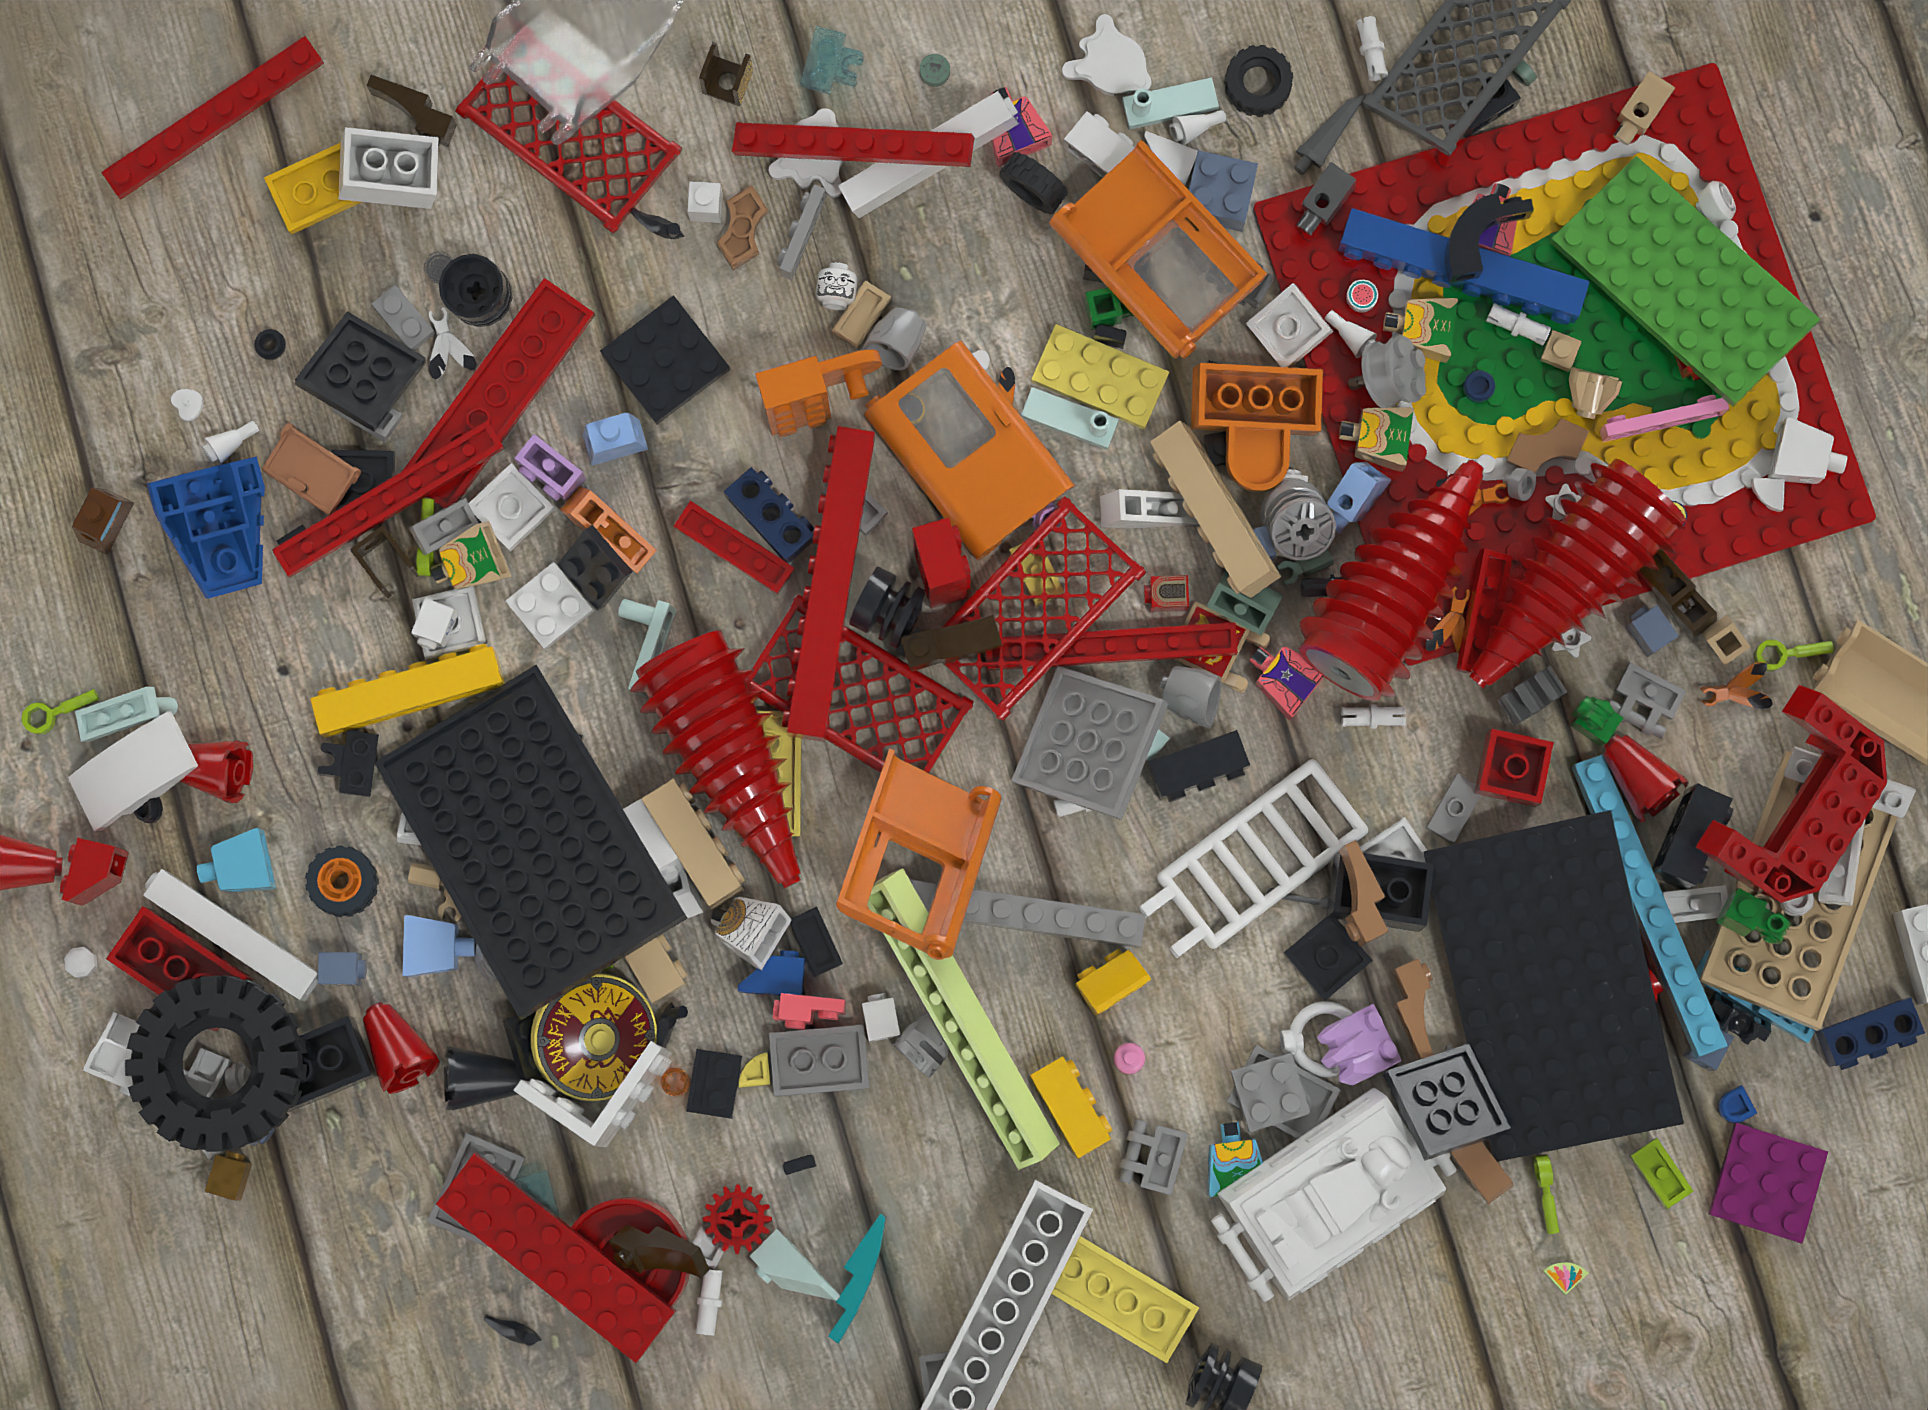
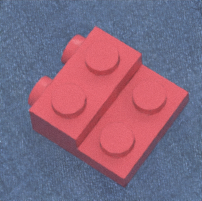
M781 993L780 1000H774L772 1018L776 1021L785 1022L786 1028L805 1030L806 1024L813 1025L814 1012L818 1013L819 1019L838 1021V1015L846 1014L847 1003L843 999Z

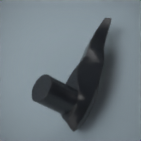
M635 208L632 209L631 214L654 234L667 239L685 237L680 230L679 224L672 223L660 216L643 213Z
M671 1002L665 1008L657 1029V1045L666 1048L676 1021L686 1018L688 1015V1010L685 1006L675 1007Z
M485 1315L484 1321L500 1335L511 1341L532 1346L542 1340L535 1331L524 1324Z

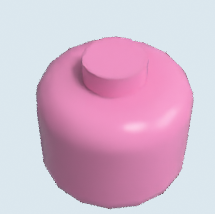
M1124 1043L1114 1052V1065L1123 1074H1135L1144 1066L1145 1053L1137 1044Z

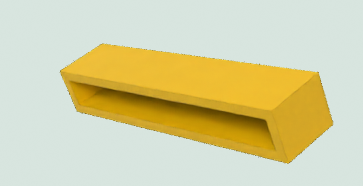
M480 644L470 647L468 649L469 653L457 656L455 652L439 656V661L427 665L426 661H421L409 665V670L397 673L396 670L382 672L378 674V679L366 682L364 678L347 683L348 688L336 691L335 687L322 689L317 692L318 696L310 698L319 734L327 738L345 733L347 730L352 731L495 690L505 684L497 652L493 646L487 647V644Z

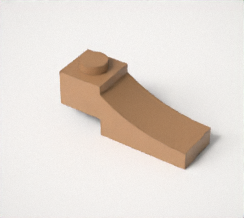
M1354 840L1344 845L1339 850V853L1348 873L1352 894L1351 914L1345 918L1348 922L1345 927L1353 942L1357 941L1361 947L1389 931L1375 906L1385 896L1357 841Z
M1416 959L1391 971L1404 1000L1393 1004L1417 1060L1434 1055L1428 1040L1424 1020L1425 991L1431 988L1429 981H1432L1433 978L1426 963L1421 964L1419 959Z
M1483 1142L1450 1152L1451 1159L1488 1205L1514 1186L1513 1181L1501 1168Z

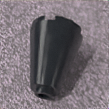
M446 1047L445 1058H448V1066L444 1067V1100L447 1102L446 1110L454 1111L519 1095L514 1091L520 1082L514 1060L457 1047Z

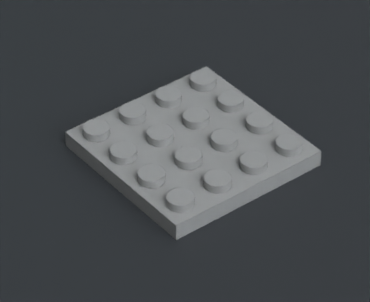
M1057 666L1011 782L1122 820L1168 702L1161 698Z

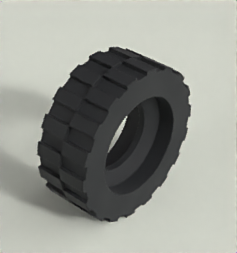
M1266 45L1248 46L1247 49H1242L1236 56H1233L1227 67L1224 80L1225 93L1228 95L1231 105L1233 104L1239 112L1242 111L1248 116L1256 115L1257 117H1263L1266 114L1271 115L1275 110L1282 108L1290 95L1293 85V72H1291L1290 62H1287L1285 59L1286 56L1283 53L1280 54L1277 49L1266 47ZM1253 67H1264L1273 75L1274 85L1264 95H1254L1245 88L1244 75Z
M1014 152L999 172V177L1012 192L1043 213L1054 214L1068 195L1066 186L1063 185L1062 181L1055 174L1025 154Z

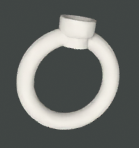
M1316 1002L1308 1005L1296 1015L1290 1030L1280 1031L1282 1055L1292 1053L1296 1063L1303 1070L1315 1076L1334 1077L1340 1073L1338 1066L1327 1068L1324 1064L1312 1061L1305 1054L1302 1030L1305 1024L1317 1015L1331 1014L1343 1019L1353 1013L1345 1006L1336 1002Z

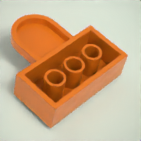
M873 349L861 350L818 362L817 356L755 373L772 436L779 434V437H786L795 434L797 428L808 425L809 428H817L827 423L826 420L831 419L826 387L846 382L850 400L867 396L869 391L866 388L863 376L874 372L882 366L879 351Z
M1199 363L1193 367L1191 430L1226 431V468L1231 479L1238 486L1248 491L1261 492L1271 489L1283 480L1288 471L1290 435L1313 436L1321 432L1323 369Z

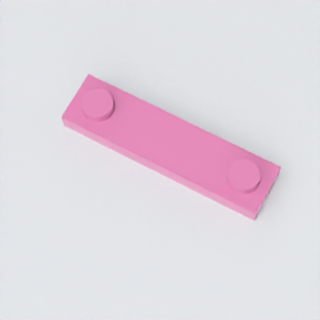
M1709 395L1699 398L1697 400L1698 403L1630 419H1626L1625 415L1612 417L1607 420L1608 424L1601 428L1600 434L1602 442L1722 416L1729 410V406L1723 398L1716 399V395Z

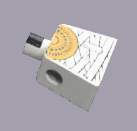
M743 897L734 899L728 910L718 907L711 915V923L717 926L715 935L725 947L760 970L763 969L792 920L778 904Z

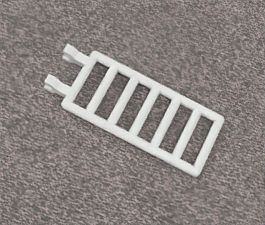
M1310 759L1159 872L1157 879L1164 889L1142 904L1138 909L1147 918L1172 899L1194 927V930L1169 948L1176 959L1202 939L1209 948L1216 949L1330 863L1334 855L1344 845L1363 838L1368 833V827L1316 760ZM1310 774L1316 779L1353 828L1339 840L1297 787V784ZM1285 793L1290 796L1329 847L1315 858L1311 856L1272 805L1274 801ZM1261 811L1303 864V867L1290 877L1284 872L1247 823ZM1236 830L1279 884L1265 896L1222 842ZM1211 849L1214 850L1254 903L1240 915L1198 862V859ZM1186 868L1190 870L1229 922L1215 934L1172 879Z

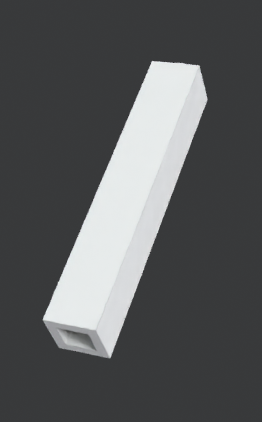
M997 91L931 131L972 133L975 137L974 151L1018 125L1013 116L1018 111L1009 97L1003 99ZM875 163L838 185L852 212L858 218H861L947 166Z
M161 869L159 873H153L146 882L145 888L147 890L143 896L297 999L306 1001L318 984V971L170 872Z

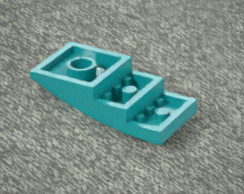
M880 1213L843 1267L854 1276L836 1300V1303L846 1310L828 1337L838 1344L856 1316L872 1281L882 1247L887 1218L882 1213Z

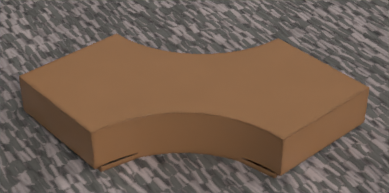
M752 185L726 201L731 215L730 224L727 232L716 242L733 270L759 255L755 243V231L762 218L769 213Z
M1561 418L1555 427L1547 433L1541 435L1519 433L1506 463L1517 468L1531 470L1536 474L1538 469L1547 461L1557 458L1575 461L1589 431Z

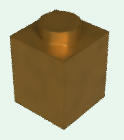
M228 1150L225 1156L215 1155L204 1192L234 1201H241L252 1163L244 1161L245 1155Z

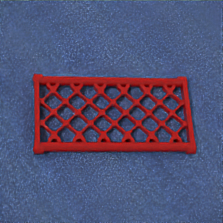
M526 27L519 31L511 44L455 110L463 119H470L604 223V227L612 234L618 231L632 209L640 202L671 162L681 154L683 149L676 142L668 141L535 39L534 33ZM522 44L527 47L524 59L510 60ZM543 59L551 65L548 77L532 78L531 65ZM526 64L528 66V78L526 80L512 81L510 79V67L512 65ZM505 67L507 80L503 83L491 84L492 80ZM567 78L575 84L573 95L556 96L555 83L557 81ZM551 83L552 96L550 98H534L533 86L535 84ZM519 85H529L531 98L528 101L514 102L512 88ZM508 88L509 101L507 103H491L490 91L492 89ZM486 90L488 103L475 109L472 106L473 103ZM591 96L599 102L597 113L590 115H581L579 113L578 103L581 99ZM571 100L575 102V116L558 117L557 104L559 102ZM552 103L554 105V118L537 120L536 106L538 104ZM528 105L532 107V121L515 122L514 109L516 107ZM509 108L511 110V123L499 127L491 121L492 113L495 109ZM614 114L622 120V129L617 133L606 134L603 132L602 120ZM588 119H598L600 133L598 135L583 136L581 122ZM577 122V137L566 139L560 137L559 125L561 123ZM545 124H555L557 131L556 139L540 141L538 127ZM534 127V142L523 146L515 139L518 128ZM638 132L646 139L645 149L636 152L627 151L626 138ZM621 137L623 139L624 151L619 154H606L605 140L607 138ZM589 140H600L602 143V154L593 157L584 156L583 143ZM578 142L581 151L580 157L576 159H563L562 145ZM546 145H557L559 159L549 164L545 163L539 158L540 148ZM660 151L664 152L666 156L652 170L650 156ZM633 156H646L648 169L645 172L631 173L629 171V158ZM624 158L626 172L620 175H609L607 161L609 159ZM590 161H603L605 174L602 177L588 178L586 176V163ZM581 163L583 177L571 183L563 176L564 166L566 164ZM647 176L648 178L635 194L632 193L631 179ZM626 179L628 181V194L611 196L610 181ZM603 181L606 183L607 195L595 201L587 195L588 184ZM629 200L616 217L610 213L611 205L614 201Z
M1065 496L1056 504L1058 507L941 627L944 628L961 624L964 621L969 622L980 619L978 607L987 598L999 602V616L995 618V622L999 624V635L1002 645L1021 644L1022 659L1014 662L1004 661L1003 647H1000V659L997 662H982L980 653L978 654L977 661L974 663H961L957 660L954 663L951 662L944 665L992 710L997 719L1002 721L1011 714L1009 710L1135 580L1139 581L1146 574L1143 566L1133 561L1078 510L1070 498ZM1072 513L1085 527L1082 529H1069L1065 517ZM1051 531L1064 535V549L1062 551H1047L1045 549L1043 540ZM1093 533L1108 548L1105 550H1091L1089 548V535ZM1068 534H1086V548L1077 551L1068 550ZM1030 553L1034 556H1041L1042 572L1026 574L1023 571L1021 562ZM1083 554L1087 557L1086 571H1068V556ZM1092 554H1107L1109 556L1108 570L1101 572L1091 571L1090 556ZM1113 554H1116L1130 567L1125 573L1112 569ZM1049 555L1064 556V571L1061 573H1047L1045 568L1046 557ZM1106 575L1109 577L1111 587L1103 596L1091 593L1090 578L1092 576ZM1008 576L1021 580V593L1018 596L1002 595L999 585ZM1072 576H1085L1087 578V592L1084 594H1070L1068 592V579ZM1049 577H1063L1065 579V592L1061 595H1048L1046 593V579ZM1026 578H1042L1043 592L1041 595L1027 596L1024 594V580ZM1071 598L1087 599L1090 609L1082 618L1069 615L1068 601ZM1029 599H1041L1043 601V615L1041 617H1026L1024 615V602ZM1064 599L1065 614L1056 617L1047 616V600ZM1005 600L1021 601L1020 617L1004 618L1002 616V603ZM1063 620L1066 623L1068 632L1059 641L1048 638L1047 622ZM1042 621L1044 624V636L1041 639H1026V622ZM1005 622H1020L1021 638L1017 640L1003 639V624ZM1073 622H1077L1073 627H1071V624ZM1042 643L1046 655L1038 663L1027 661L1025 659L1026 644ZM1020 665L1025 677L1016 686L1004 683L1003 669L1005 666ZM984 666L1000 667V682L997 684H983L981 682V669ZM961 667H977L978 682L974 684L959 669ZM984 688L1000 689L1003 699L998 705L982 692Z
M800 594L794 597L789 611L752 669L755 670L745 680L748 691H764L759 696V699L783 714L785 709L791 708L792 698L786 701L776 695V684L779 681L790 678L796 679L797 672L794 666H792L794 652L790 650L787 637L790 634L797 633L798 629L787 630L786 628L797 611L806 617L808 605L802 604L803 596ZM844 626L841 645L847 641L857 648V658L854 661L845 663L838 661L837 671L841 684L838 687H834L833 691L840 690L843 692L846 705L844 708L830 711V715L846 712L849 716L851 727L840 734L829 727V720L826 740L881 773L885 762L882 760L883 748L898 744L902 748L904 762L912 764L926 761L927 765L923 771L929 773L964 716L973 708L974 701L965 695L963 698L918 670L912 672L908 664ZM780 637H783L786 642L787 652L774 657L770 656L769 654ZM861 651L865 652L868 655H862ZM873 657L884 664V674L878 678L867 679L865 678L862 664ZM788 658L791 663L792 674L780 678L774 677L771 662L777 659ZM767 663L771 678L760 685L753 680L763 664ZM857 664L860 667L862 680L852 684H845L841 668ZM901 674L910 680V692L895 696L891 693L889 680ZM885 681L889 696L876 701L871 700L867 685L872 682ZM861 685L865 688L867 701L863 704L852 706L848 703L846 690ZM927 690L937 697V707L934 710L920 712L915 697ZM904 697H911L915 713L899 717L896 714L894 701ZM941 700L945 701L948 704H942ZM889 702L892 706L894 717L891 720L877 722L872 709L873 705ZM953 706L959 710V713L951 726L946 728L942 712ZM861 707H868L872 723L861 727L854 726L851 711ZM937 713L940 717L942 729L932 733H925L921 717ZM911 718L917 719L920 735L903 738L899 726L900 721ZM894 723L897 727L899 739L889 743H882L879 738L878 727ZM872 728L876 734L877 744L866 750L856 744V732ZM939 734L943 735V739L933 755L928 752L926 738ZM917 739L922 740L926 755L922 758L908 759L904 744ZM872 752H877L878 757L872 754Z

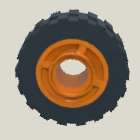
M338 845L335 848H326L324 852L318 853L315 856L316 858L313 862H310L308 873L305 875V879H307L305 887L306 891L309 892L310 900L319 909L329 915L342 918V916L352 917L354 916L353 914H360L364 911V908L371 905L372 899L378 891L376 889L377 885H379V879L376 876L377 870L372 865V861L362 852L348 846L347 848ZM342 874H348L349 882L347 886L343 889H336L335 881L337 877Z

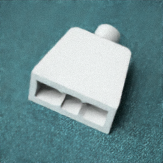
M1787 417L1780 423L1768 478L1785 479V482L1818 484L1825 478L1827 470L1842 474L1846 467L1847 456L1831 452L1834 441L1832 435Z

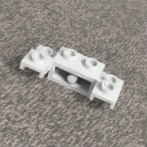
M113 1012L101 1038L91 1051L83 1071L121 1086L119 1092L130 1096L128 1087L132 1086L133 1082L131 1076H125V1060L131 1059L132 1050L126 1048L130 1034L136 1033L140 1025L133 1019ZM200 1048L190 1071L183 1068L185 1078L196 1092L205 1097L213 1098L216 1090L220 1089L225 1078V1070L230 1066L232 1060Z

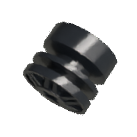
M477 254L461 255L450 261L442 271L439 281L440 297L446 308L465 324L475 327L491 326L500 321L509 311L513 299L512 286L507 276L487 257ZM480 287L485 293L479 295L477 300L473 296V292H478Z
M877 566L855 605L849 625L869 633L878 623L881 625L878 639L884 641L892 630L894 632L889 645L897 648L902 643L901 638L908 636L914 628L923 608L922 604L926 590L917 587L911 598H909L908 594L912 583L906 581L897 592L893 590L897 576Z
M1211 1343L1207 1351L1199 1358L1188 1383V1395L1185 1405L1194 1408L1200 1396L1204 1398L1200 1410H1209L1213 1402L1219 1404L1217 1410H1247L1263 1366L1245 1357H1241L1235 1367L1232 1368L1229 1366L1231 1351L1227 1349L1218 1362L1216 1358L1220 1346Z

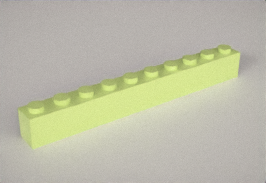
M899 869L874 883L867 904L869 909L916 933H922L929 913L904 869ZM883 933L1018 1170L1042 1161L1060 1143L953 955L943 960H936L929 957L927 953Z

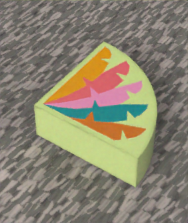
M1567 1262L1552 1264L1542 1270L1564 1295L1589 1274L1581 1266Z

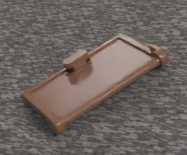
M287 423L279 434L282 437L264 464L262 471L329 516L334 513L352 483L355 484L361 474V470L357 467H352L297 430L293 424Z

